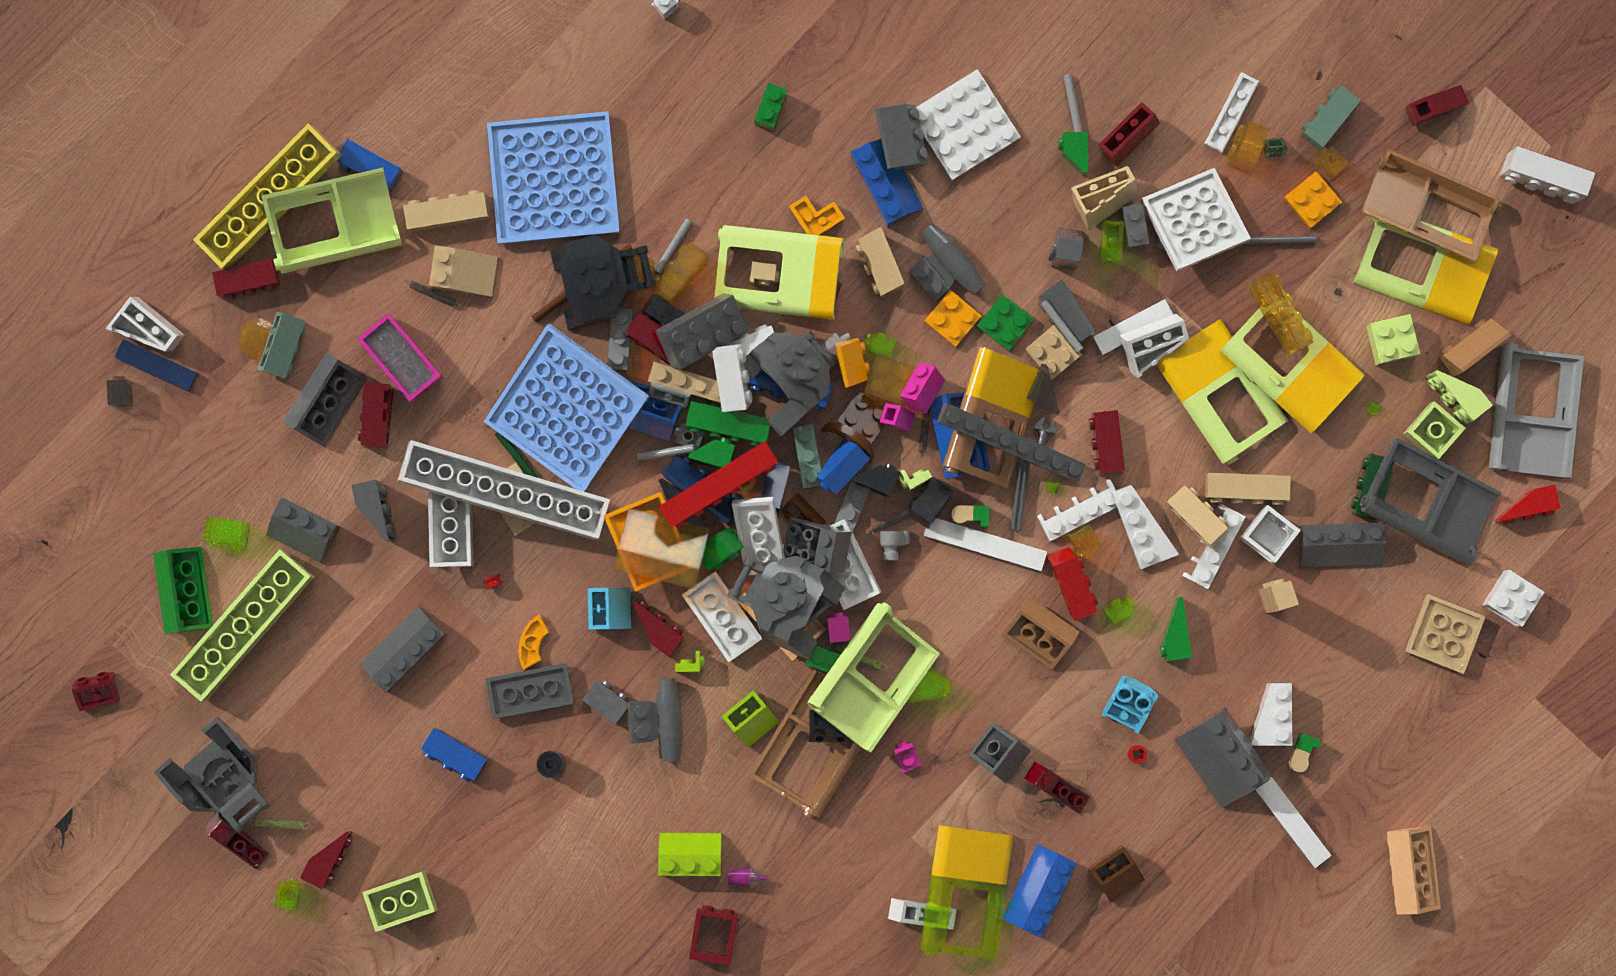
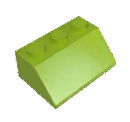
M660 833L658 876H721L722 833Z

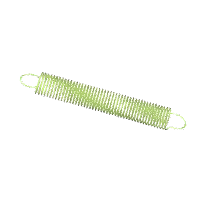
M837 644L839 646H836V649L833 650L842 653L845 648L840 647L843 645ZM864 656L860 660L876 669H880L882 662Z
M257 819L255 821V826L301 829L293 826L292 823L303 827L302 823H297L301 821H270L273 819ZM264 821L274 823L278 825V827L265 824Z

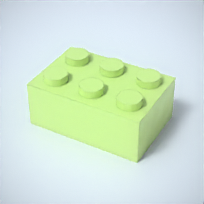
M425 871L362 892L375 932L438 910Z

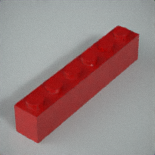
M766 441L661 504L659 508L671 528L676 526L679 529L688 523L686 519L693 515L695 518L706 512L704 508L711 504L714 507L723 502L721 497L728 493L732 496L741 491L739 486L747 483L749 486L757 481V475L762 472L767 475L775 470V464L778 461Z

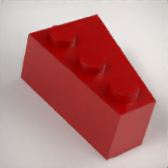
M1069 547L1046 555L1048 562L1053 567L1054 577L1059 583L1061 594L1073 620L1077 621L1096 613L1095 605L1098 604L1095 594L1090 593L1089 587L1091 582L1089 577L1083 574L1082 568L1085 567L1081 557H1077Z

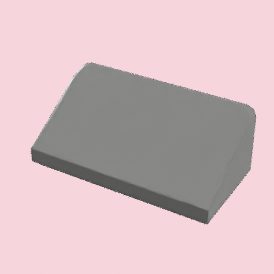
M651 382L648 396L687 408L691 394Z

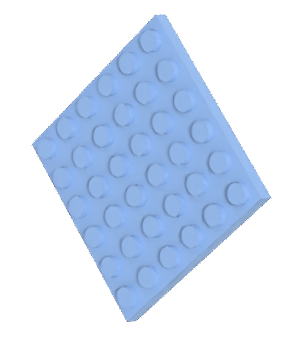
M608 111L487 123L498 245L620 233Z
M549 323L484 422L573 488L585 492L649 396Z

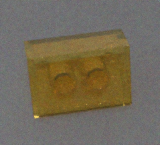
M691 242L688 245L683 244L677 252L679 256L674 261L671 259L664 268L666 270L661 277L658 275L654 279L656 286L651 288L655 295H658L671 305L676 302L709 261V255Z

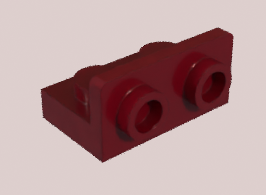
M100 672L96 676L89 678L80 677L74 681L72 693L79 712L120 701V696L114 682V672Z

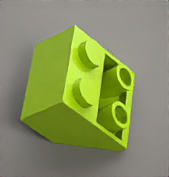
M754 690L721 716L747 748L780 722Z

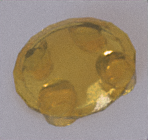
M261 318L246 322L238 335L239 346L242 351L251 358L260 359L273 324Z

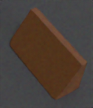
M799 493L781 509L788 519L796 518L823 525L826 523Z

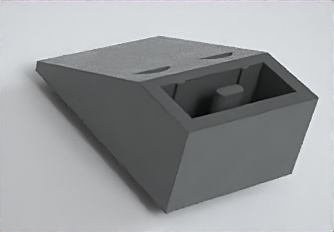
M376 479L351 485L355 505L385 541L394 542L393 537H396L395 526L391 525L389 517H392L390 505H387L385 497H388L386 486Z
M789 518L783 549L785 558L798 556L805 559L806 562L824 569L828 573L844 572L852 532L837 527Z

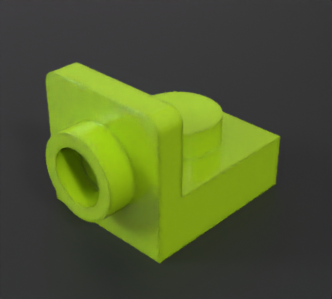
M696 651V663H692V660H680V664H675V672H701V668L705 667L704 655H701L700 651Z

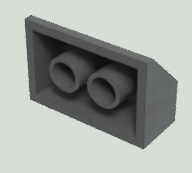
M902 104L875 109L887 168L908 171L928 165V152L924 146V133L920 128V115L916 105Z
M1063 280L1039 296L1038 299L1040 301L1038 305L1044 313L1046 312L1041 303L1047 299L1080 344L1093 336L1095 333L1094 328ZM1050 318L1049 322L1053 326L1055 323Z
M281 497L272 514L266 535L321 563L340 526Z

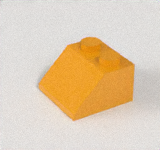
M855 338L834 343L845 388L868 380L867 375L870 374L868 362L864 363L863 355L866 354L864 342L860 343V340Z

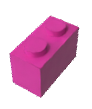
M919 363L900 397L911 410L927 413L945 379L935 366Z

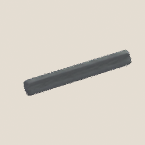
M1020 458L1018 461L1011 521L1012 531L1022 530L1030 464Z

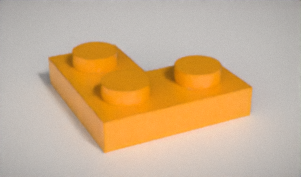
M805 195L789 206L806 234L820 236L845 220L835 202L830 203L817 212Z

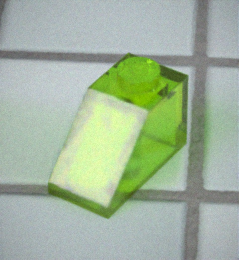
M930 667L907 702L915 703L939 699L941 695L946 697L952 688L949 686L951 681Z

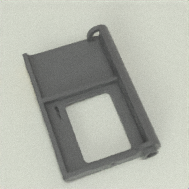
M1395 438L1388 447L1367 495L1361 499L1360 506L1362 512L1469 566L1473 563L1478 553V548L1474 547L1494 502L1502 492L1401 439ZM1393 461L1439 485L1438 492L1423 521L1378 498L1377 493Z

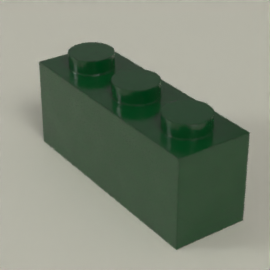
M1371 453L1367 455V458H1363L1361 469L1364 470L1362 477H1358L1356 483L1358 493L1357 497L1354 496L1351 502L1352 514L1378 520L1362 512L1360 502L1367 495L1384 458L1383 456ZM1394 461L1391 463L1377 493L1378 498L1385 501Z

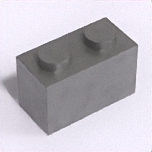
M1143 203L1123 206L1120 209L1126 250L1147 247L1149 239Z
M597 680L582 701L617 725L628 710L627 702L629 698L621 692L617 695L611 690L613 686L605 680H602V682Z

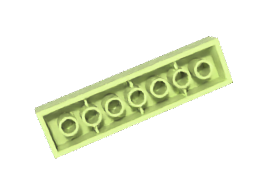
M279 549L170 675L199 701L206 702L314 579V576L284 550Z

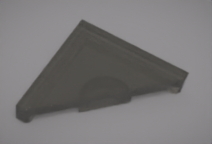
M1041 364L1027 399L1052 414L1059 415L1060 412L1048 366Z

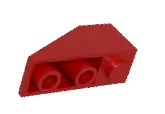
M1556 485L1528 491L1497 517L1495 521H1502L1503 525L1515 523L1514 518L1522 517L1523 521L1534 519V514L1542 513L1543 516L1555 514L1556 509H1561Z

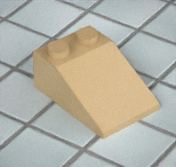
M435 245L429 286L436 290L493 297L498 257Z

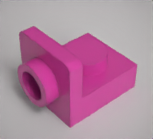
M906 740L895 745L897 749L893 750L902 773L921 766L912 742L908 743Z

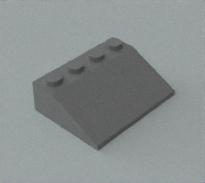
M1226 707L1174 739L1221 808L1267 783L1272 777V774Z

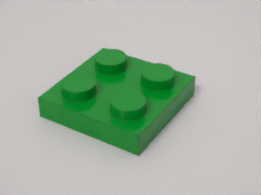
M1002 294L977 325V328L1009 352L1034 318Z

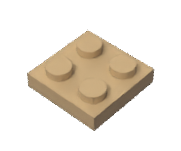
M1056 324L1026 348V351L1050 380L1054 379L1082 355L1080 352L1077 353Z

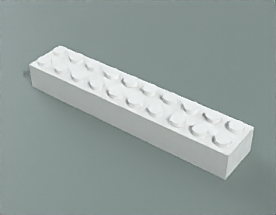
M412 440L408 443L397 480L398 483L592 540L599 539L604 515H606L610 499Z

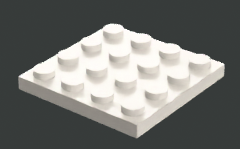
M978 69L916 107L919 111L920 128L923 130L924 138L951 181L1021 138Z
M1215 168L1141 199V203H1143V207L1177 272L1244 244L1251 239Z

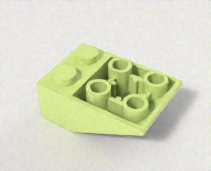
M1438 370L1426 376L1429 386L1441 394V401L1447 407L1450 406L1453 409V415L1460 423L1467 424L1474 421L1493 406L1483 392L1472 385Z

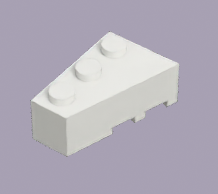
M129 297L106 327L110 331H115L123 336L133 338L163 351H173L185 336L139 297Z
M1175 314L1120 335L1130 372L1139 378L1145 370L1156 365L1157 361L1163 356L1169 355L1189 339L1185 322L1180 316Z
M1267 683L1249 742L1252 746H1292V683Z

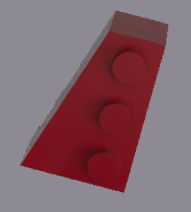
M364 382L362 394L363 408L360 413L362 426L358 432V441L361 442L363 447L388 449L394 388L389 384Z

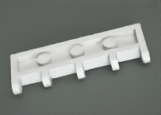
M1106 480L1109 489L1097 494L1093 487L1090 489L1093 497L1081 503L1078 502L1076 497L1071 498L1075 506L1062 513L1058 506L1054 507L1056 516L1044 521L1041 514L1038 515L1037 518L1049 541L1117 508L1111 493L1116 491L1111 480Z
M1219 504L1218 508L1224 511L1222 517L1229 524L1227 526L1229 533L1212 549L1206 546L1200 559L1192 556L1191 560L1197 563L1192 575L1185 572L1182 575L1184 578L1205 589H1209L1246 517L1222 504Z

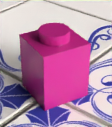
M885 403L880 423L894 430L910 432L916 413L899 405Z
M843 613L831 614V618H827L830 643L850 641L848 616H844Z

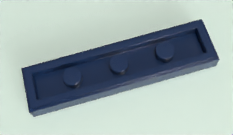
M124 339L114 357L189 392L198 375L195 371Z

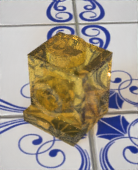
M1333 146L1329 149L1324 147L1316 154L1319 158L1314 162L1331 180L1350 163ZM1328 157H1332L1335 162L1330 163Z
M1090 525L1081 526L1065 536L1067 540L1069 539L1078 557L1089 558L1096 554V549L1101 547Z

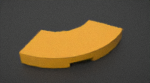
M540 614L529 622L520 639L518 652L523 670L542 661L540 645L550 631Z

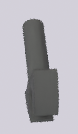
M1043 417L1036 423L1033 429H1037L1039 432L1037 443L1045 446L1047 436L1049 434H1056V427L1053 419H1051L1050 427L1044 431L1042 424L1045 417Z

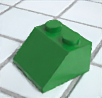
M720 438V441L713 440L691 452L688 458L692 462L720 469L733 461L736 447L732 445L731 440Z

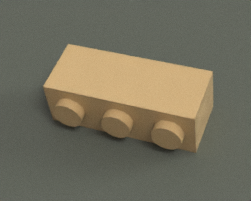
M1184 485L1167 501V505L1212 549L1229 533L1227 527L1229 524L1223 517H1217L1213 513L1214 509L1206 501L1202 503L1198 499L1199 494L1192 487L1188 489Z

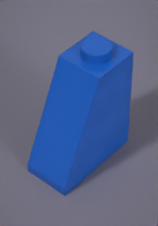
M843 439L817 475V478L821 481L819 486L827 493L831 491L837 494L870 458L858 445Z

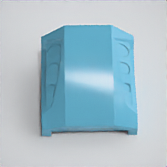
M1121 676L1101 715L1104 717L1108 716L1124 724L1138 734L1156 702L1158 694L1149 686L1132 677Z

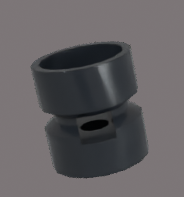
M550 750L538 757L536 767L542 776L553 778L559 776L564 771L565 759L561 753Z

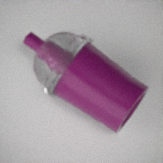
M753 867L747 869H728V885L753 888L758 886L761 880H767V876H761L760 871Z

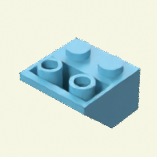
M588 588L589 630L632 629L631 588Z

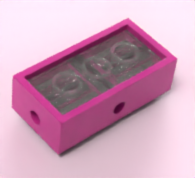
M389 313L357 339L412 404L444 378Z

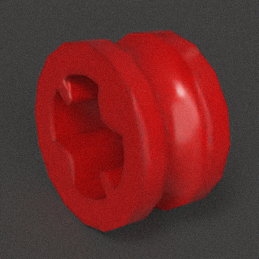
M500 574L483 580V583L487 584L486 590L503 584V581L499 579Z
M1133 745L1128 750V758L1133 763H1143L1147 758V751L1141 745ZM1141 749L1142 752L1140 754H1143L1142 758L1134 759L1133 751Z

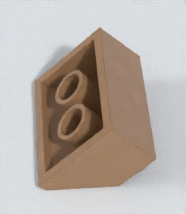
M1492 318L1487 321L1482 319L1474 325L1475 330L1469 334L1467 331L1458 338L1460 342L1455 346L1451 343L1442 350L1444 354L1439 359L1455 377L1470 368L1509 338L1511 334Z
M1029 596L1002 635L1047 667L1053 669L1072 646L1080 631Z

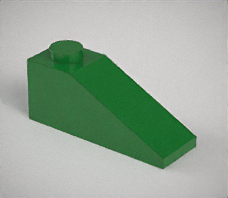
M1183 596L1177 597L1162 640L1163 645L1160 646L1161 658L1165 657V661L1192 658Z

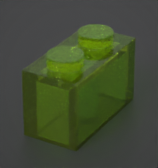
M1103 220L1101 223L1099 264L1120 265L1122 261L1124 221Z
M206 516L202 541L208 542V546L220 548L221 544L229 545L228 549L240 551L241 547L247 548L251 523Z

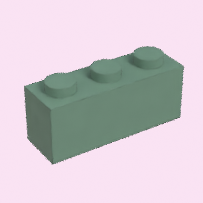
M1342 85L1338 90L1334 88L1327 96L1329 99L1325 106L1321 104L1314 112L1317 115L1313 121L1309 119L1302 127L1304 132L1301 137L1319 151L1326 145L1361 101Z
M282 312L276 313L257 370L286 379V376L292 370L291 361L293 356H296L299 345H297L299 338L305 332V320Z
M813 424L793 427L803 490L820 487L821 481L817 478V475L821 471Z

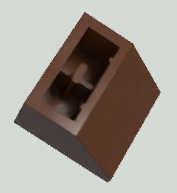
M1123 845L1088 867V870L1110 903L1145 880Z

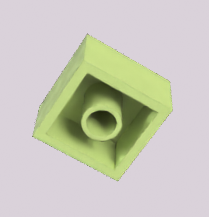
M1411 314L1370 323L1366 326L1376 366L1415 357L1420 354Z
M1433 401L1426 406L1403 435L1423 452L1439 459L1464 431L1465 427Z

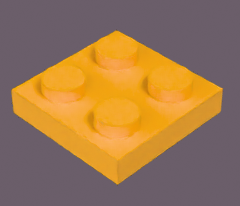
M1316 171L1284 197L1309 229L1342 203Z
M950 290L924 322L951 345L956 347L982 315Z

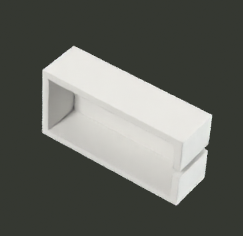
M1517 146L1507 154L1500 177L1505 178V181L1508 183L1517 184L1518 182L1523 184L1526 189L1533 191L1538 189L1544 191L1543 194L1546 196H1559L1563 198L1564 202L1574 204L1588 196L1595 173Z

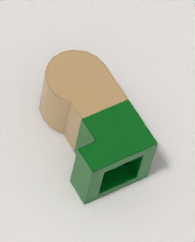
M956 506L951 512V519L956 524H963L966 521L980 522V527L988 528L989 506Z
M1299 733L1288 761L1290 769L1295 772H1304L1309 766L1308 758L1312 748L1319 749L1321 740L1304 733Z

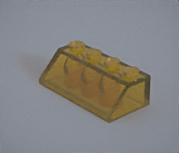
M1271 271L1255 278L1247 286L1287 357L1313 343L1311 331L1303 325V318L1298 310L1295 311L1292 306V298L1287 292H1284L1282 281L1277 274L1275 275Z

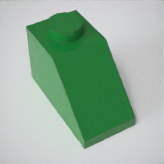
M1063 132L1062 138H1058V150H1062V157L1082 176H1087L1088 132Z

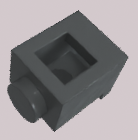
M682 423L681 427L677 426L673 437L676 438V444L681 446L695 444L696 450L701 447L706 435L705 431L701 433L689 431L690 426H686L684 423ZM688 432L692 434L690 440L684 438V435Z

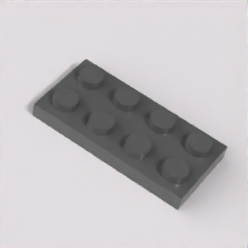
M567 663L485 678L493 719L574 704Z

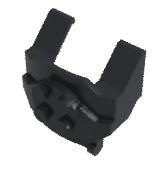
M592 235L583 239L566 242L565 245L550 251L554 271L561 270L569 305L573 306L563 310L568 330L607 322L617 316L630 292L656 286V282L651 274L647 246L620 251L600 237ZM638 255L645 280L642 283H639L634 256Z

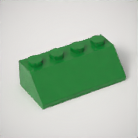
M692 401L686 421V426H690L689 431L701 433L702 429L710 431L709 435L721 438L722 434L730 435L729 440L742 442V438L750 440L751 445L756 446L764 441L767 443L771 425L767 422L768 418L737 411L722 412V408Z
M202 548L169 549L153 553L165 635L211 628L213 622Z

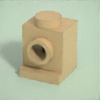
M752 262L750 285H754L755 281H758V285L770 286V283L775 284V282L779 283L780 271L777 270V265Z

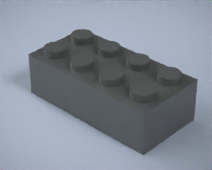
M723 293L655 330L671 367L683 369L710 354L716 347L728 344L746 334L749 330L734 295Z

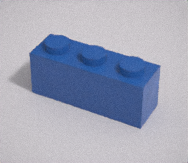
M348 138L339 152L342 156L337 160L339 163L338 167L348 173L350 170L361 173L383 168L389 192H392L403 173L400 167Z
M437 728L432 729L421 748L425 752L423 754L425 757L432 761L438 759L443 762L441 764L442 767L451 772L453 769L460 773L459 777L467 782H470V780L476 781L489 760Z

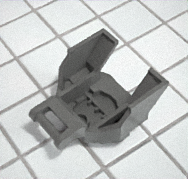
M811 331L804 337L791 333H772L746 356V362H744L745 370L749 373V382L759 372L764 370L790 399L767 421L780 436H783L804 419L829 394V369L838 360L830 356L814 338L815 335Z
M798 556L780 559L779 561L767 564V566H762L750 559H745L743 563L744 568L727 596L752 607L762 636L773 644L809 660L818 640L806 633L802 628L806 627L821 596L836 606L845 587L825 573L824 569L806 562L805 559ZM751 570L757 572L746 596L740 594Z
M217 717L202 730L212 742L185 764L184 769L169 758L154 773L179 803L183 804L190 811L221 813L235 831L240 833L248 822L263 809H268L271 804L256 787L258 754L245 742L238 732H235ZM255 798L258 804L237 821L234 815Z

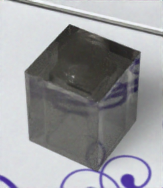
M114 376L113 380H106L107 402L109 406H133L132 381L125 379V376Z

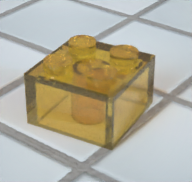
M1249 120L1244 125L1240 124L1233 137V140H1236V142L1232 143L1225 158L1228 159L1226 165L1249 174L1256 166L1270 129Z
M877 354L864 395L903 407L904 401L900 395L916 367Z

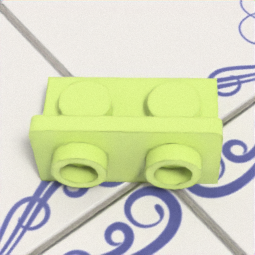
M921 469L912 474V479L910 480L905 470L900 471L898 481L903 489L907 488L910 492L926 481L931 480L932 476L929 470L924 472Z

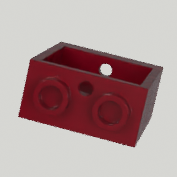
M702 905V908L697 909L689 959L730 966L738 921V914H734L735 910L723 908L722 912L715 911L713 906ZM702 915L732 920L726 955L696 950Z

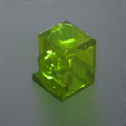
M877 332L876 335L868 333L864 345H867L866 351L889 359L896 338L893 337L890 341L888 336L883 333Z
M1129 596L1123 600L1120 597L1109 603L1110 608L1107 606L1101 608L1112 626L1135 612L1133 609L1135 604Z
M285 878L284 882H278L274 907L297 910L301 884H297V880ZM288 889L293 891L292 897L287 896L286 892Z

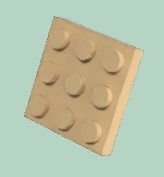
M1426 594L1404 652L1464 674L1485 616Z

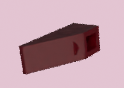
M1462 85L1412 102L1405 110L1414 127L1465 106L1469 102Z
M634 600L633 605L652 645L670 658L684 640V637L681 636L683 631L675 625L672 628L665 624L667 619L659 613L653 615L648 610L651 607L642 600L639 603Z
M1035 761L1024 777L1025 780L1080 814L1090 796Z
M217 812L204 827L208 836L255 869L269 855L268 851L243 830L240 833L235 831L221 813Z
M352 831L345 832L310 858L300 879L320 889L330 886L335 877L332 874L335 867L339 868L344 859V856H342L344 849H348L352 843Z

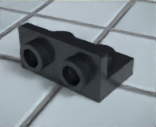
M809 710V742L850 743V738L816 711Z

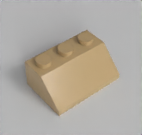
M877 228L859 238V245L856 246L859 256L864 257L866 264L863 266L867 276H872L874 283H871L875 295L879 294L880 298L903 290L904 281L882 228Z

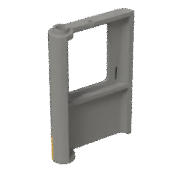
M1506 343V346L1501 347L1489 469L1571 478L1584 356L1525 350L1519 348V344ZM1521 359L1560 364L1556 413L1553 419L1517 415L1515 413Z

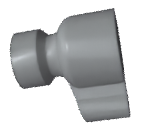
M880 531V544L884 547L882 560H899L897 547L910 543V531Z

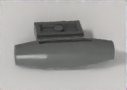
M932 223L921 232L933 255L922 258L909 271L934 301H937L951 289L954 280L973 296L986 286L974 264L954 240L938 226Z
M659 679L656 703L651 701L627 702L630 743H646L658 738L663 762L680 761L683 733L681 701L676 679Z

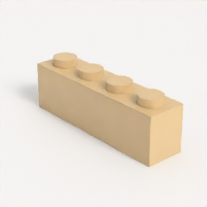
M480 190L469 191L468 195L460 196V193L450 194L445 199L431 197L426 202L412 200L408 202V205H403L406 227L409 232L490 219L486 195L484 192H480Z
M653 362L648 379L649 384L652 382L690 393L692 397L721 405L717 380Z
M1207 473L1205 499H1210L1212 503H1223V499H1229L1234 504H1243V500H1251V504H1264V501H1272V505H1284V502L1290 501L1291 476Z
M1284 578L1270 581L1262 584L1263 588L1258 590L1266 613L1299 605L1291 580L1285 582Z

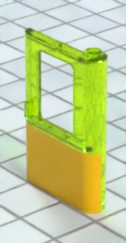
M938 825L920 949L924 950L923 954L936 956V952L996 959L1014 835ZM955 887L985 890L988 892L982 942L979 948L946 944L952 893Z

